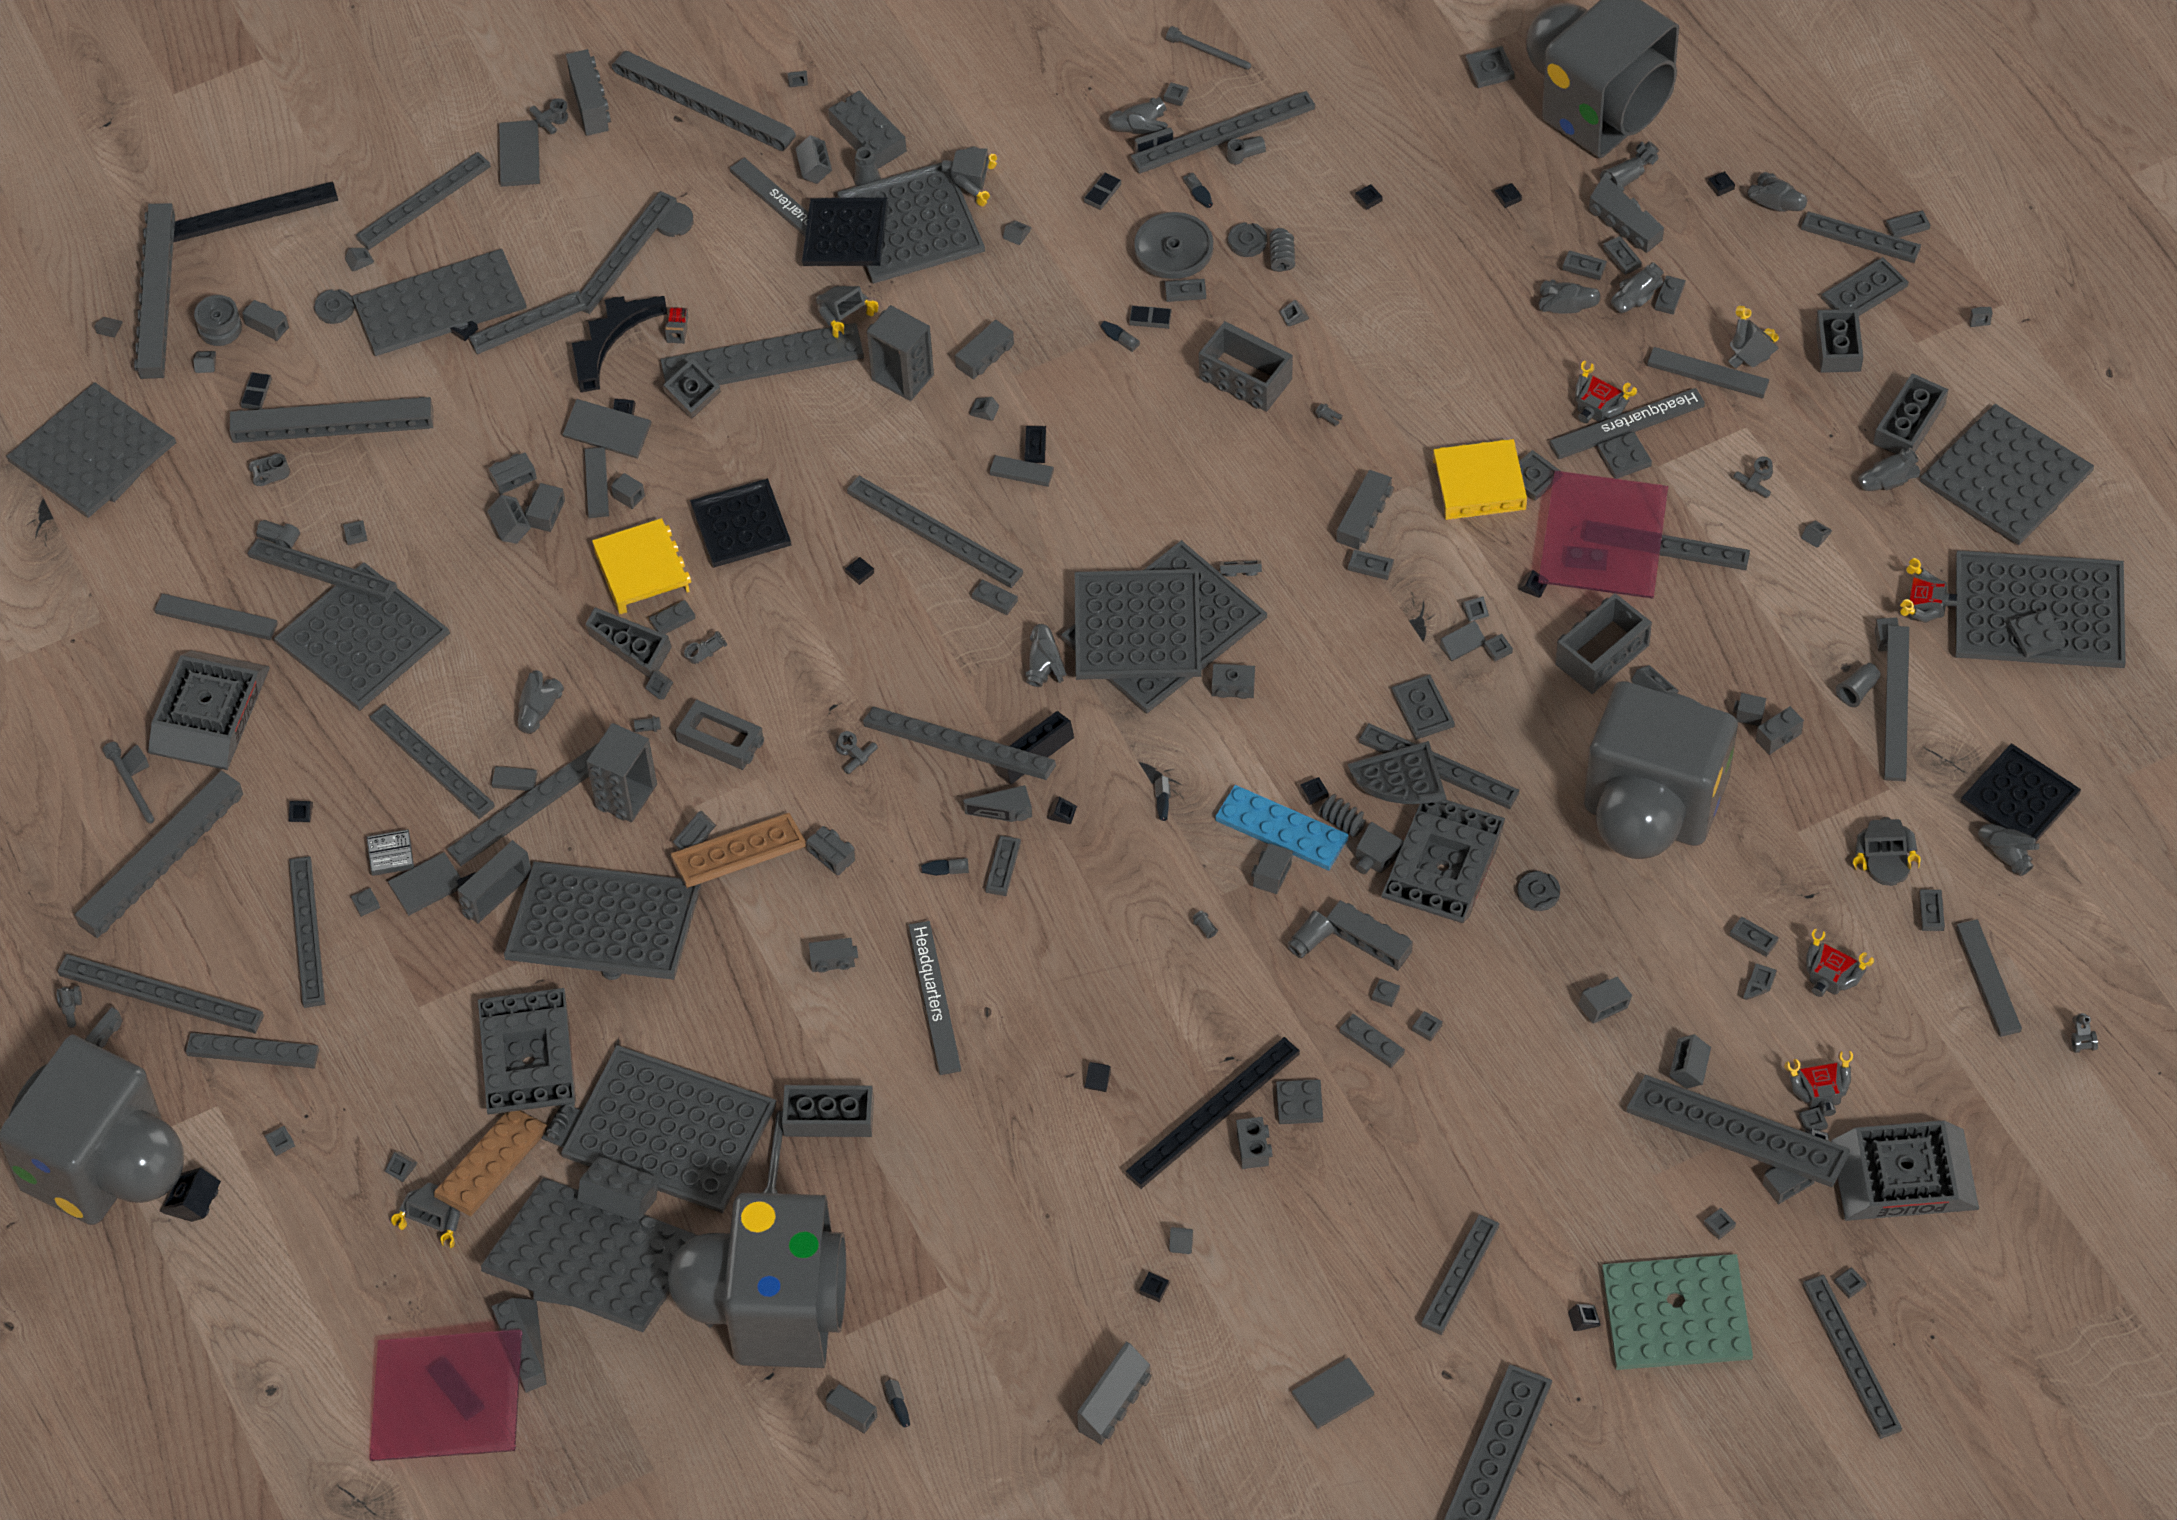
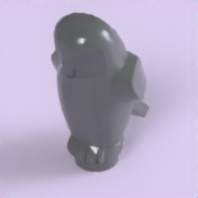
M1160 97L1156 99L1151 98L1149 102L1132 106L1123 112L1115 111L1108 117V123L1110 128L1117 132L1148 135L1168 127L1167 123L1157 121V118L1164 116L1163 112L1167 109Z
M1768 172L1762 173L1757 179L1758 185H1752L1748 190V197L1751 200H1756L1757 203L1777 211H1802L1808 201L1807 197L1795 190L1791 184Z
M1652 262L1632 278L1623 280L1619 284L1620 290L1611 299L1612 306L1619 313H1625L1635 306L1641 307L1651 299L1654 290L1662 286L1663 280L1661 275L1664 271L1656 263Z
M1553 279L1551 281L1546 280L1541 285L1540 294L1543 298L1538 303L1542 312L1551 311L1552 313L1559 314L1578 313L1582 309L1598 305L1600 302V292L1598 289L1583 287L1575 283L1556 282Z
M1910 447L1906 450L1902 449L1899 454L1874 463L1873 468L1859 475L1858 481L1865 491L1880 489L1887 491L1908 482L1909 479L1919 477L1920 469L1916 465L1919 458Z
M1038 624L1033 628L1030 635L1032 644L1029 656V670L1025 675L1027 677L1026 682L1035 687H1042L1043 683L1047 682L1048 675L1053 672L1058 683L1064 681L1062 677L1067 674L1053 634L1047 625Z
M535 670L529 673L518 706V728L520 731L532 734L539 729L540 721L549 713L555 700L559 699L563 694L564 687L560 681L552 678L543 682V673L541 671Z
M1986 824L1979 829L1978 837L1984 845L1990 847L1995 855L2010 865L2015 874L2018 873L2019 876H2023L2034 867L2031 863L2033 859L2028 855L2027 850L2039 849V844L2035 843V838L2018 830L2007 829L1995 824Z

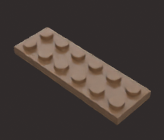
M786 813L671 853V859L686 888L806 847V844L790 813Z
M522 1111L506 1112L434 1191V1197L471 1217L538 1143L546 1132L548 1125Z

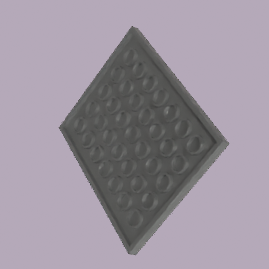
M1181 540L1144 570L1199 569L1202 670L1267 618V612ZM1075 624L1061 634V639L1074 651H1076ZM1192 677L1108 680L1147 714Z
M1957 550L1956 594L1959 595L1958 606H1956L1955 658L2125 668L2124 561ZM2049 609L2066 642L2065 647L2026 658L2009 623L2011 620Z
M534 862L504 953L505 960L675 980L701 890V883L686 888L683 880L680 878Z
M617 1045L561 1154L563 1158L589 1167L598 1157H602L629 1166L635 1170L649 1173L659 1178L658 1191L724 1213L777 1102L775 1099Z
M543 1177L481 1265V1271L644 1333L670 1293L668 1272L675 1253L688 1240L699 1235L643 1215L638 1222L580 1202L577 1200L578 1190Z

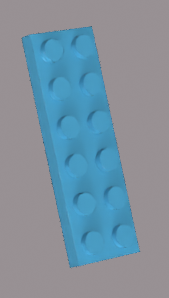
M1237 785L1233 787L1215 816V820L1221 824L1267 844L1270 843L1292 850L1294 856L1328 871L1331 869L1349 836L1345 832Z

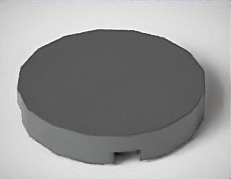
M677 202L658 226L657 230L669 237L686 234L692 228L694 222L691 209L685 204Z
M1240 223L1230 230L1228 244L1232 252L1238 256L1254 257L1265 250L1267 233L1258 224Z
M333 289L321 293L315 301V313L325 323H341L347 320L354 311L353 298L342 289H338V291H333Z
M1908 855L1869 856L1867 870L1876 882L1888 886L1897 885V883L1905 881L1910 873V869L1907 866Z
M1534 871L1522 877L1518 885L1517 894L1520 902L1525 907L1534 911H1544L1556 905L1560 897L1561 888L1558 880L1553 875L1543 873V871Z

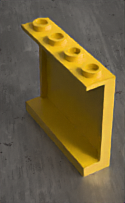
M1514 439L1434 449L1433 464L1435 463L1444 501L1445 520L1526 510L1527 495Z
M662 518L592 540L594 553L619 615L627 613V604L683 586L687 593L690 592L688 585L691 583L688 571L684 572L683 570L685 567L683 558L677 555L676 552L679 551L676 541H671V529L669 525L665 526Z

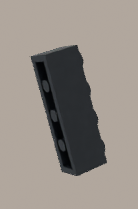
M1056 711L1012 743L1010 747L1048 758L1075 738L1071 720L1059 711ZM996 766L998 775L1010 784H1013L1025 775Z

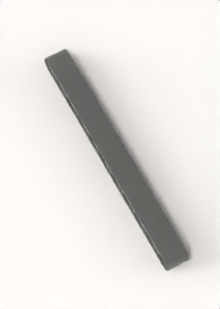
M623 51L612 64V69L618 75L777 150L784 151L796 137L794 130L789 126L629 51Z

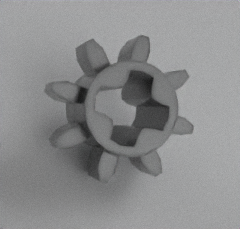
M1642 141L1636 147L1638 153L1635 156L1644 165H1647L1649 162L1653 165L1659 159L1657 155L1659 149L1652 142L1648 141L1645 144Z

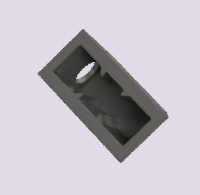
M1371 822L1356 848V859L1360 861L1356 865V869L1362 874H1366L1370 868L1378 873H1382L1397 860L1404 841Z

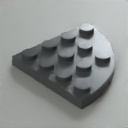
M1429 741L1348 764L1349 771L1356 784L1368 794L1381 800L1400 804L1437 803L1446 799Z

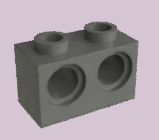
M1263 1117L1236 1120L1242 1169L1269 1166V1157H1273L1271 1144H1267L1266 1138H1269L1268 1125H1264ZM1254 1131L1257 1132V1134L1252 1135L1249 1134V1132ZM1253 1151H1260L1261 1153H1259V1154H1254V1153H1252V1152H1253Z

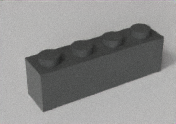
M1369 469L1337 529L1338 543L1357 550L1361 548L1363 543L1366 544L1370 529L1374 528L1377 523V515L1383 512L1386 505L1385 500L1387 497L1390 498L1393 493L1392 477Z
M1340 900L1327 916V919L1334 927V935L1397 971L1412 953L1413 941L1408 936L1395 932L1389 925L1381 924L1374 920L1371 915L1357 910L1350 903Z

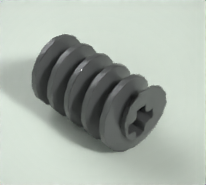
M1274 229L1269 234L1271 269L1277 272L1291 270L1295 267L1294 236L1286 229Z
M1333 794L1321 806L1319 816L1323 815L1325 820H1329L1331 824H1336L1338 828H1343L1344 832H1350L1352 837H1356L1366 823V819H1363L1364 812L1361 811L1356 815L1357 807L1349 810L1350 803L1348 802L1342 806L1344 800L1340 798L1336 802L1337 795Z

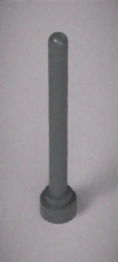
M1171 26L1167 32L1166 40L1172 43L1180 41L1248 70L1251 68L1250 62L1183 35L1177 27Z
M110 742L106 744L102 749L105 757L114 762L147 823H153L154 817L120 757L121 749L118 743Z
M778 1111L776 1114L767 1188L762 1193L778 1194L776 1181L783 1135V1111Z

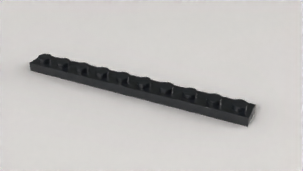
M329 182L175 221L174 242L339 201L334 183Z
M1283 1037L1128 1168L1126 1176L1142 1189L1299 1056L1300 1050L1286 1037Z

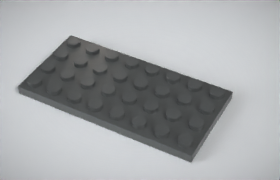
M503 249L352 296L375 356L451 333V327L459 328L468 325L469 321L479 324L527 308Z

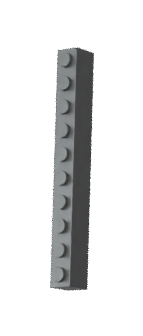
M172 203L149 204L148 212H145L147 228H144V239L146 244H143L142 248L145 260L141 262L144 277L140 278V286L143 292L139 293V303L142 306L138 310V320L140 321V326H137L139 343H136L138 359L134 361L135 371L139 372L140 379L165 378L175 211Z
M431 397L230 412V434L233 443L433 428Z
M221 770L75 913L78 925L96 938L106 933L110 926L117 919L121 918L125 911L132 904H135L140 896L150 889L161 875L167 873L169 867L175 861L180 860L183 854L191 846H194L198 839L205 832H208L219 818H222L234 803L240 801L243 795L240 783Z

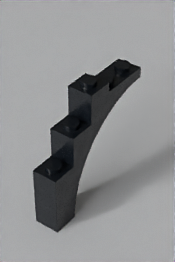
M624 296L605 299L608 318L588 321L591 340L572 343L580 392L600 389L602 363L607 352L617 339L637 324L653 317L667 314L665 296L625 302Z

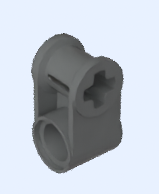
M279 453L254 460L249 464V470L254 476L253 483L256 486H265L268 483L283 480L290 474L286 457Z

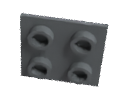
M575 1103L561 1105L542 1139L564 1148L583 1111L574 1108Z

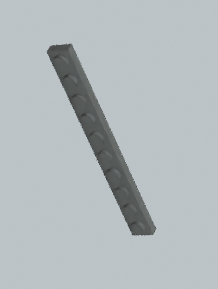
M1305 91L1131 155V161L1140 174L1314 110L1315 103L1308 92Z
M858 476L847 488V494L1006 586L1012 588L1022 577L1023 569L865 478Z
M872 707L863 720L864 727L1043 780H1047L1056 767L1054 759L877 707Z
M597 744L447 848L448 854L460 867L587 779L589 772L586 761Z
M66 954L57 971L61 977L256 1034L264 1017L263 1012L69 954Z

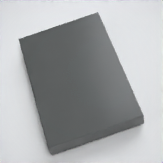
M1430 674L1392 687L1391 691L1415 740L1455 726V722Z
M444 852L389 880L388 884L409 916L458 890L456 880L461 877Z
M1347 1358L1293 1390L1292 1395L1316 1429H1319L1374 1396V1391L1350 1358Z

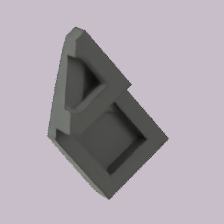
M1756 963L1743 999L1748 1000L1769 992L1777 970Z

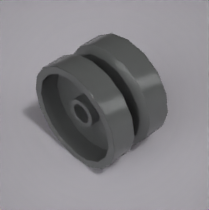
M212 295L204 298L196 306L194 312L195 321L201 339L207 344L224 346L232 343L239 337L242 331V323L236 303L230 297Z

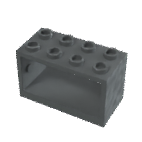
M890 305L881 312L877 321L867 329L872 381L912 401L934 376L930 326Z
M1226 321L1223 322L1199 352L1200 379L1266 412L1292 381V354ZM1223 353H1226L1271 377L1264 383L1218 359Z
M1614 593L1610 598H1605L1596 610H1591L1583 621L1577 622L1570 632L1560 636L1557 641L1556 666L1593 694L1649 646L1652 622ZM1611 622L1616 623L1627 632L1625 636L1592 664L1577 653Z
M612 723L586 761L595 806L600 811L609 812L620 820L633 822L657 786L649 738Z

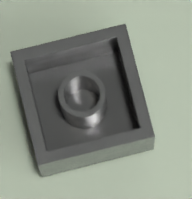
M693 358L663 385L664 392L691 419L721 393L720 385Z

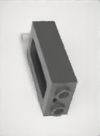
M697 699L676 729L678 743L741 770H744L746 765L752 762L757 748H761L764 743L762 727ZM704 717L742 733L747 737L741 746L736 747L698 731L696 728Z
M512 840L457 890L460 898L459 902L462 906L461 912L468 920L472 919L477 924L480 923L529 878L531 865L528 852Z

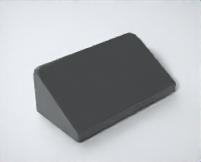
M1473 621L1442 637L1440 647L1452 662L1484 645L1486 640L1476 621Z
M1650 665L1637 669L1632 678L1634 684L1649 689L1673 693L1679 692L1676 687Z

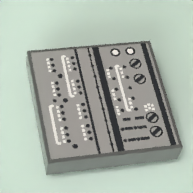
M409 829L367 836L372 876L414 868Z

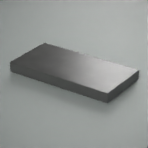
M536 120L499 123L501 187L540 184L539 123Z
M1882 257L1822 293L1821 299L1832 310L1858 309L1860 316L1908 287L1909 282Z
M576 399L563 436L599 448L605 447L606 450L638 459L652 422L642 417Z

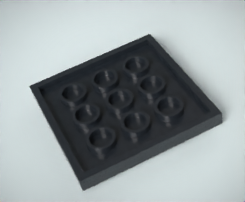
M810 198L802 256L803 266H881L889 203L888 198Z
M768 478L690 500L713 568L792 546Z
M2011 743L1961 797L1960 802L1992 824L2018 830L2035 838L2037 842L2079 796L2081 789Z

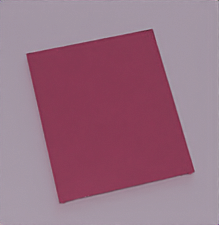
M1555 471L1538 583L1654 599L1668 486Z
M522 1330L378 1340L370 1461L515 1451Z

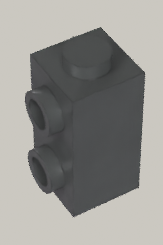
M253 300L250 305L246 306L242 313L246 326L276 341L289 328L287 317L283 312L276 311L267 304Z
M852 938L809 943L812 972L823 973L828 970H846L855 967L854 959L858 958L857 945H852Z
M840 1384L826 1396L827 1411L864 1434L878 1417L876 1406Z

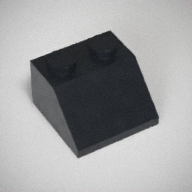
M201 1167L182 1172L177 1183L169 1191L160 1212L190 1222L204 1219L210 1211L209 1206L219 1192L218 1187L221 1181Z

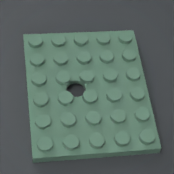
M1737 1254L1602 1265L1616 1370L1753 1359ZM1679 1294L1684 1298L1685 1302L1681 1307L1674 1308L1667 1302L1668 1296Z

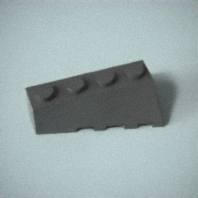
M1606 172L1590 196L1589 210L1593 215L1605 221L1609 227L1618 231L1622 237L1634 243L1637 248L1648 253L1663 240L1664 227L1647 210L1643 212L1638 204L1639 202L1634 197L1630 199L1623 192L1625 189L1620 184H1614L1610 180L1612 176Z
M511 1298L491 1306L496 1323L525 1393L547 1385L537 1301L533 1299Z

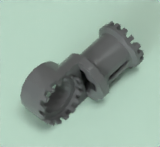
M716 631L715 635L706 641L689 644L684 651V655L692 664H699V661L702 662L708 656L712 657L713 653L722 647H726L728 644L724 637L721 638L720 632ZM699 649L698 653L691 657L692 652Z

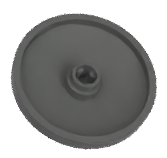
M1181 212L1163 213L1150 218L1139 228L1135 237V255L1141 266L1153 275L1166 279L1186 278L1198 273L1209 263L1213 255V236L1208 226L1195 216Z

